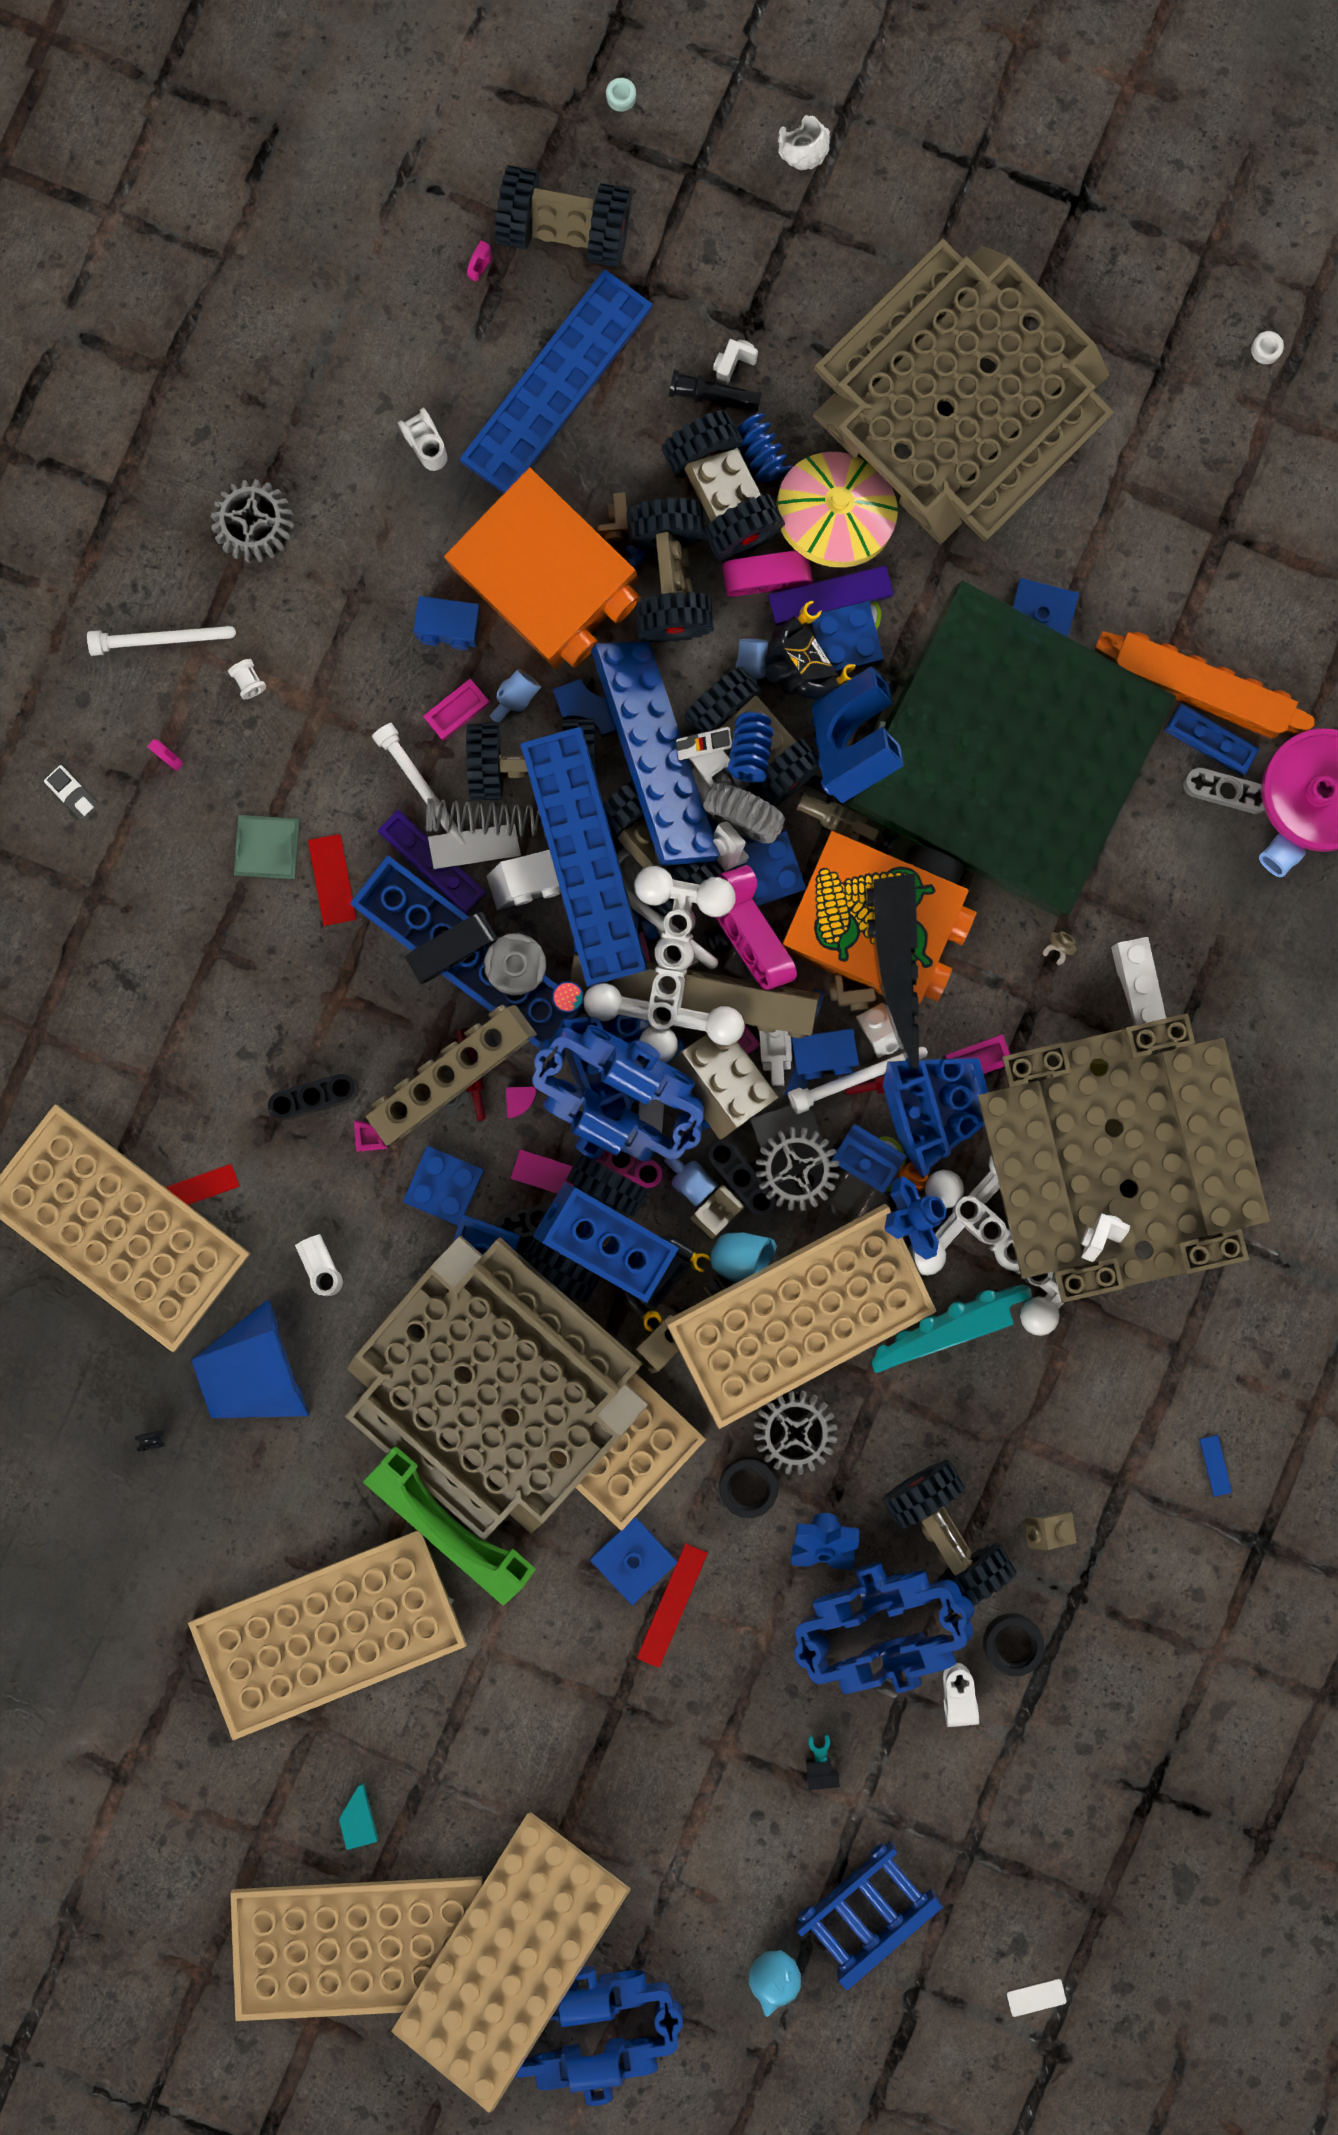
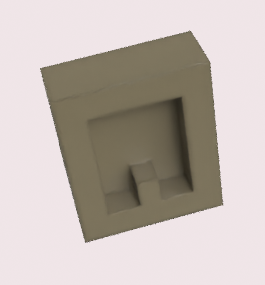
M625 492L613 493L614 504H608L610 523H615L598 525V534L606 542H620L623 540V537H628Z

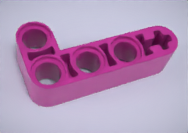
M744 865L718 874L717 877L727 880L732 885L736 901L733 909L728 914L716 917V919L758 984L764 990H771L794 981L797 972L793 960L752 899L757 888V879L751 867Z

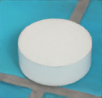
M1272 331L1260 333L1252 343V356L1261 364L1275 362L1283 352V340L1277 333Z

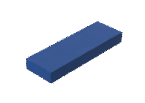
M1183 703L1179 704L1164 729L1167 733L1242 777L1246 774L1260 748Z

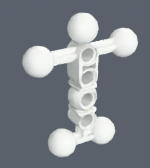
M648 866L642 869L637 874L634 882L635 892L641 901L649 905H660L669 898L674 899L672 911L665 916L663 921L665 931L662 932V938L655 947V958L658 963L655 971L659 972V974L653 981L650 1002L622 997L615 986L608 983H598L592 985L585 993L584 1008L590 1017L600 1019V1021H610L618 1014L648 1020L651 1026L645 1029L639 1041L645 1042L658 1050L660 1053L659 1060L664 1063L670 1061L678 1049L677 1037L670 1029L672 1025L706 1031L708 1037L719 1045L736 1043L744 1032V1020L736 1009L729 1006H720L713 1009L710 1013L681 1008L685 986L684 975L687 973V968L691 965L694 958V949L690 942L693 938L690 931L696 923L694 913L691 911L692 903H697L699 909L708 916H724L733 909L736 901L732 885L727 880L719 877H711L704 880L700 885L673 880L671 874L659 866ZM679 914L686 919L687 927L685 930H678L673 926L672 918L674 915ZM674 945L681 950L682 957L680 960L674 961L668 957V946ZM664 976H670L675 980L676 989L674 991H668L663 987L662 978ZM658 1007H665L670 1011L671 1019L669 1021H663L658 1018Z
M992 1155L989 1160L990 1171L968 1196H963V1181L953 1171L943 1169L929 1176L925 1185L926 1196L940 1198L946 1209L952 1207V1214L935 1232L939 1241L935 1257L925 1260L914 1252L912 1243L908 1248L920 1275H933L942 1269L946 1262L945 1249L964 1227L979 1241L991 1245L989 1249L994 1251L1000 1266L1007 1270L1015 1271V1273L1020 1275L1017 1259L1011 1260L1007 1256V1247L1013 1243L1010 1229L1006 1228L1005 1223L985 1205L999 1189ZM965 1201H970L975 1206V1214L969 1219L964 1218L960 1213V1207ZM988 1222H993L998 1227L997 1236L991 1240L986 1238L983 1232L984 1226ZM1054 1272L1045 1273L1043 1278L1038 1281L1033 1280L1032 1277L1024 1278L1028 1284L1039 1286L1047 1293L1045 1297L1037 1296L1029 1299L1021 1309L1020 1318L1022 1325L1033 1335H1047L1055 1330L1059 1323L1060 1314L1058 1309L1064 1303L1061 1302Z

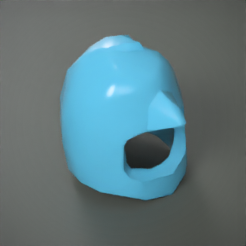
M744 1232L727 1233L719 1237L711 1250L710 1263L712 1269L717 1274L730 1282L737 1283L769 1266L777 1245L773 1239Z
M782 1950L764 1952L754 1960L749 1969L750 1989L753 1995L760 2001L766 2017L770 2016L778 2007L793 2001L801 1988V1973L795 1960Z

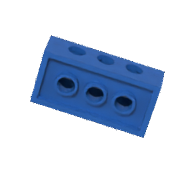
M567 1182L563 1183L533 1234V1237L541 1243L646 1303L679 1249ZM584 1221L582 1230L576 1233L577 1225ZM610 1237L609 1243L602 1248L603 1241ZM635 1252L634 1259L628 1262L629 1256Z

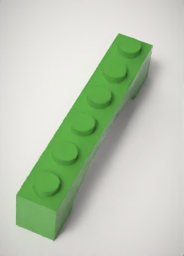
M394 1446L363 1483L504 1606L524 1587L536 1569L513 1548L507 1551L483 1541L455 1521L436 1502L424 1486L416 1471L418 1465L397 1446Z

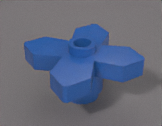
M902 1176L894 1180L892 1184L891 1196L898 1210L887 1214L885 1231L896 1239L909 1234L914 1252L927 1260L937 1255L939 1241L932 1228L940 1225L942 1220L945 1219L946 1207L938 1197L925 1196L920 1199L916 1185Z
M830 1513L815 1515L810 1524H797L795 1544L792 1546L791 1565L811 1566L818 1562L828 1563L834 1569L852 1570L855 1562V1549L858 1548L859 1529L841 1527L838 1518Z

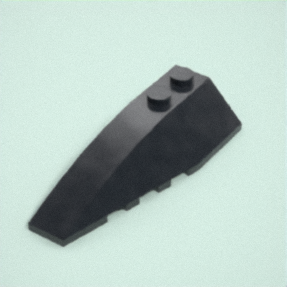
M906 874L875 879L871 883V888H866V906L872 907V919L867 920L868 938H873L878 980L895 1038L909 1069L916 1070L919 1068L918 1023H915L914 1017L918 1016L917 992H913V985L917 983L918 965H916L915 960H912V954H915V948H918L915 874Z

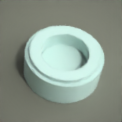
M626 78L612 80L606 89L608 105L613 110L619 112L632 108L636 101L634 84Z

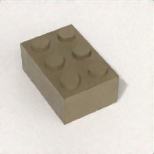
M705 1035L680 1052L668 1063V1065L693 1079L695 1085L690 1093L703 1101L705 1107L704 1119L720 1140L778 1099L776 1093L738 1041L731 1045H719L713 1042L708 1035Z

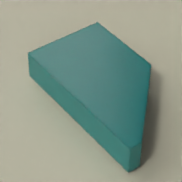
M364 1783L358 1785L339 1818L346 1850L378 1841Z

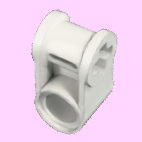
M424 407L420 409L419 414L409 420L397 422L405 439L413 447L425 468L436 471L445 466L448 456L444 443ZM431 448L439 449L438 454L435 456L425 455Z
M956 1663L943 1672L947 1727L978 1725L979 1712L973 1677L965 1665ZM962 1675L961 1685L955 1686L956 1676Z

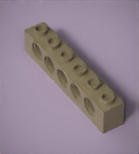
M504 1005L497 1007L488 1015L491 1020L483 1026L478 1023L464 1033L467 1038L460 1044H457L455 1041L441 1051L443 1057L438 1061L429 1060L417 1070L420 1074L412 1081L409 1077L394 1087L396 1090L394 1095L390 1098H387L385 1095L371 1105L373 1111L365 1117L386 1146L400 1141L537 1036L516 1005L506 1008ZM493 1029H497L502 1035L500 1045L492 1041L491 1033ZM470 1047L474 1048L478 1053L476 1063H473L468 1058ZM446 1066H450L454 1071V1079L452 1081L445 1077L444 1069ZM422 1084H426L430 1088L431 1095L429 1099L425 1098L421 1093ZM399 1102L404 1103L407 1107L406 1117L402 1116L398 1111Z

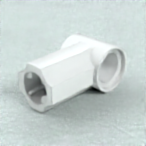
M321 1234L309 1237L296 1244L295 1247L308 1273L313 1291L323 1296L337 1294L342 1288L343 1279L335 1268ZM329 1273L333 1277L334 1282L333 1286L325 1291L320 1286V1279L324 1274Z

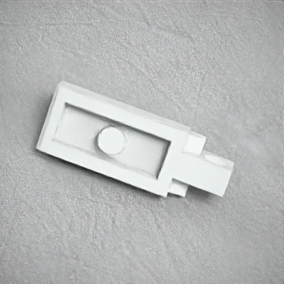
M759 1030L763 1071H771L772 1086H784V1070L791 1069L792 1062L791 1036L788 1035L787 1031L776 1030L770 1033Z

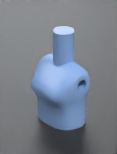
M739 639L736 668L743 667L757 684V679H762L766 676L765 671L768 666L765 663V658L768 656L769 642L759 639Z
M517 669L510 678L504 680L500 685L496 697L500 704L490 714V718L494 722H500L510 710L515 712L524 711L530 700L541 688L540 684L525 671Z
M1279 833L1260 854L1259 860L1270 873L1277 877H1283L1293 866L1299 863L1306 855V851Z
M666 1158L664 1160L676 1173L672 1180V1186L696 1208L719 1186L697 1161H690L684 1165L679 1158L675 1160Z

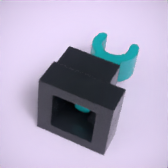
M827 1733L824 1734L825 1743L820 1747L813 1744L812 1735L808 1737L809 1747L814 1752V1759L806 1760L808 1790L840 1787L837 1769L831 1770L830 1760L827 1758V1750L830 1746V1739Z

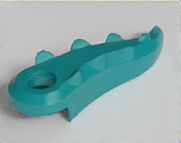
M1018 1284L997 1292L991 1290L981 1291L976 1295V1300L965 1304L963 1302L952 1303L947 1312L937 1317L930 1315L921 1320L919 1327L912 1332L903 1330L898 1333L895 1342L890 1346L882 1345L878 1347L871 1363L874 1372L884 1371L904 1362L1013 1325L1009 1308L1016 1303L1033 1297L1031 1288L1024 1284Z

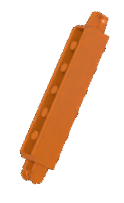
M1102 631L1095 645L1094 651L1113 661L1111 668L1114 675L1267 738H1276L1285 731L1298 735L1309 731L1315 726V718L1310 714L1308 715L1307 712L1297 709L1298 701L1291 699L1289 693L1281 690H1274L1273 692L1264 688L1263 684L1258 680L1252 678L1244 680L1234 676L1235 672L1231 669L1221 666L1215 668L1206 664L1207 661L1199 656L1189 655L1188 657L1178 653L1176 647L1166 643L1159 645L1149 641L1150 637L1143 633L1133 632L1132 634L1127 632L1125 636Z

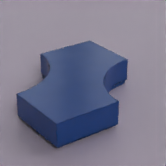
M581 679L553 689L563 720L573 718L594 719L595 727L602 737L617 732L607 699L590 692Z

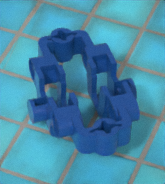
M593 1025L587 1026L583 1035L569 1028H560L555 1032L552 1039H546L540 1043L534 1060L536 1068L532 1079L533 1085L536 1089L548 1095L543 1103L544 1107L550 1113L571 1124V1132L580 1137L576 1143V1148L583 1155L597 1160L600 1159L604 1151L618 1156L619 1152L623 1151L641 1161L647 1162L656 1152L668 1159L675 1160L680 1158L686 1149H691L699 1143L705 1107L700 1098L690 1093L695 1082L685 1073L659 1060L660 1053L651 1045L642 1041H636L631 1051H628L629 1043ZM556 1047V1051L554 1054L555 1057H552L551 1060H548L546 1066L544 1067V1063L546 1060L545 1057H548L549 1054H552L554 1048ZM565 1047L575 1052L582 1060L597 1067L598 1072L601 1073L602 1082L643 1104L648 1105L650 1100L657 1099L670 1107L686 1111L679 1114L675 1119L673 1139L662 1135L658 1129L640 1120L639 1115L628 1109L621 1113L619 1121L605 1116L599 1109L601 1100L598 1099V1093L586 1087L582 1089L569 1081L551 1076L561 1070L565 1057ZM612 1052H613V1062L608 1059ZM639 1054L646 1058L644 1064H640L637 1061ZM582 1103H583V1112L579 1110V1108H580V1106H581ZM693 1123V1130H688L682 1137V1130L686 1131Z
M875 1562L855 1570L858 1584L852 1585L847 1590L814 1600L812 1604L816 1614L807 1617L798 1625L795 1631L798 1642L794 1651L795 1660L801 1667L807 1669L808 1675L814 1683L824 1684L838 1680L842 1693L850 1694L881 1686L885 1680L891 1679L895 1692L901 1693L922 1685L920 1676L939 1672L956 1664L953 1651L963 1648L973 1635V1627L970 1620L974 1615V1605L970 1599L961 1595L959 1587L951 1580L930 1584L925 1570L908 1574L899 1572L886 1576L882 1562ZM870 1573L872 1574L873 1580L870 1579ZM861 1594L863 1600L862 1608L853 1614L849 1601H852L857 1595ZM936 1598L941 1599L943 1608L939 1613V1621L942 1627L952 1632L953 1635L941 1634L926 1638L924 1633L920 1632L873 1644L858 1656L841 1660L831 1666L828 1665L826 1656L829 1654L830 1644L823 1634L817 1632V1629L829 1630L841 1626L850 1628L860 1625L863 1621H867L871 1615L883 1609H888V1615L892 1617L904 1614L908 1609L927 1604ZM952 1610H954L955 1613H961L962 1617L960 1618L959 1614H953ZM881 1655L883 1666L877 1673L873 1674L869 1662H872ZM902 1672H905L907 1680H904Z
M583 1966L550 2020L556 2019L557 2022H560L561 2028L613 2020L621 2009L639 2007L648 2002L659 2001L655 2009V2028L664 2037L655 2039L640 2037L625 2040V2037L609 2039V2043L605 2044L604 2052L593 2056H582L581 2047L578 2044L566 2045L561 2050L543 2052L534 2057L526 2058L515 2077L535 2076L536 2086L539 2090L569 2087L570 2093L583 2091L585 2104L588 2106H599L609 2103L613 2100L612 2087L622 2086L625 2078L655 2073L658 2070L657 2057L671 2055L676 2051L678 2047V2033L683 2025L682 2007L677 2001L673 2000L672 1990L668 1984L664 1982L646 1984L645 1972L643 1970L600 1975V1980L597 1981L595 1968ZM587 1979L588 1986L579 1988L578 1980ZM613 1988L614 1999L609 2000V1995ZM666 2003L668 2004V2011L673 2018L672 2033L669 2029V2023L665 2018ZM622 2053L623 2063L619 2064V2058ZM595 2089H602V2090H603V2091H596V2092H594Z

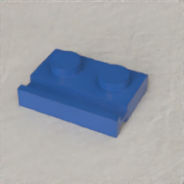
M854 1123L830 1162L839 1161L838 1167L881 1194H884L907 1156Z

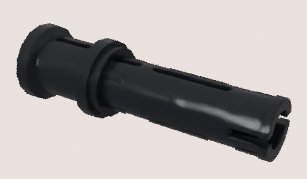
M676 369L673 371L669 390V397L672 398L678 395L691 398L695 403L701 402L703 399L758 412L762 392L706 381L703 375L693 377L680 374L679 370Z

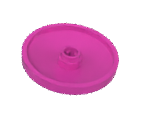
M1313 729L1292 737L1272 755L1263 774L1262 801L1270 822L1282 836L1304 849L1318 852L1338 850V730Z

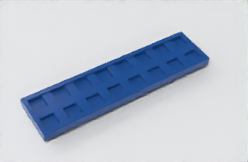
M604 269L460 457V463L504 494L529 467H533L651 312L653 304Z
M650 642L595 644L591 652L660 866L716 861L720 854L713 842L715 838L703 807L688 758L678 759L676 740L680 739L681 736Z
M577 727L521 743L586 985L591 986L647 971L648 967L583 728Z

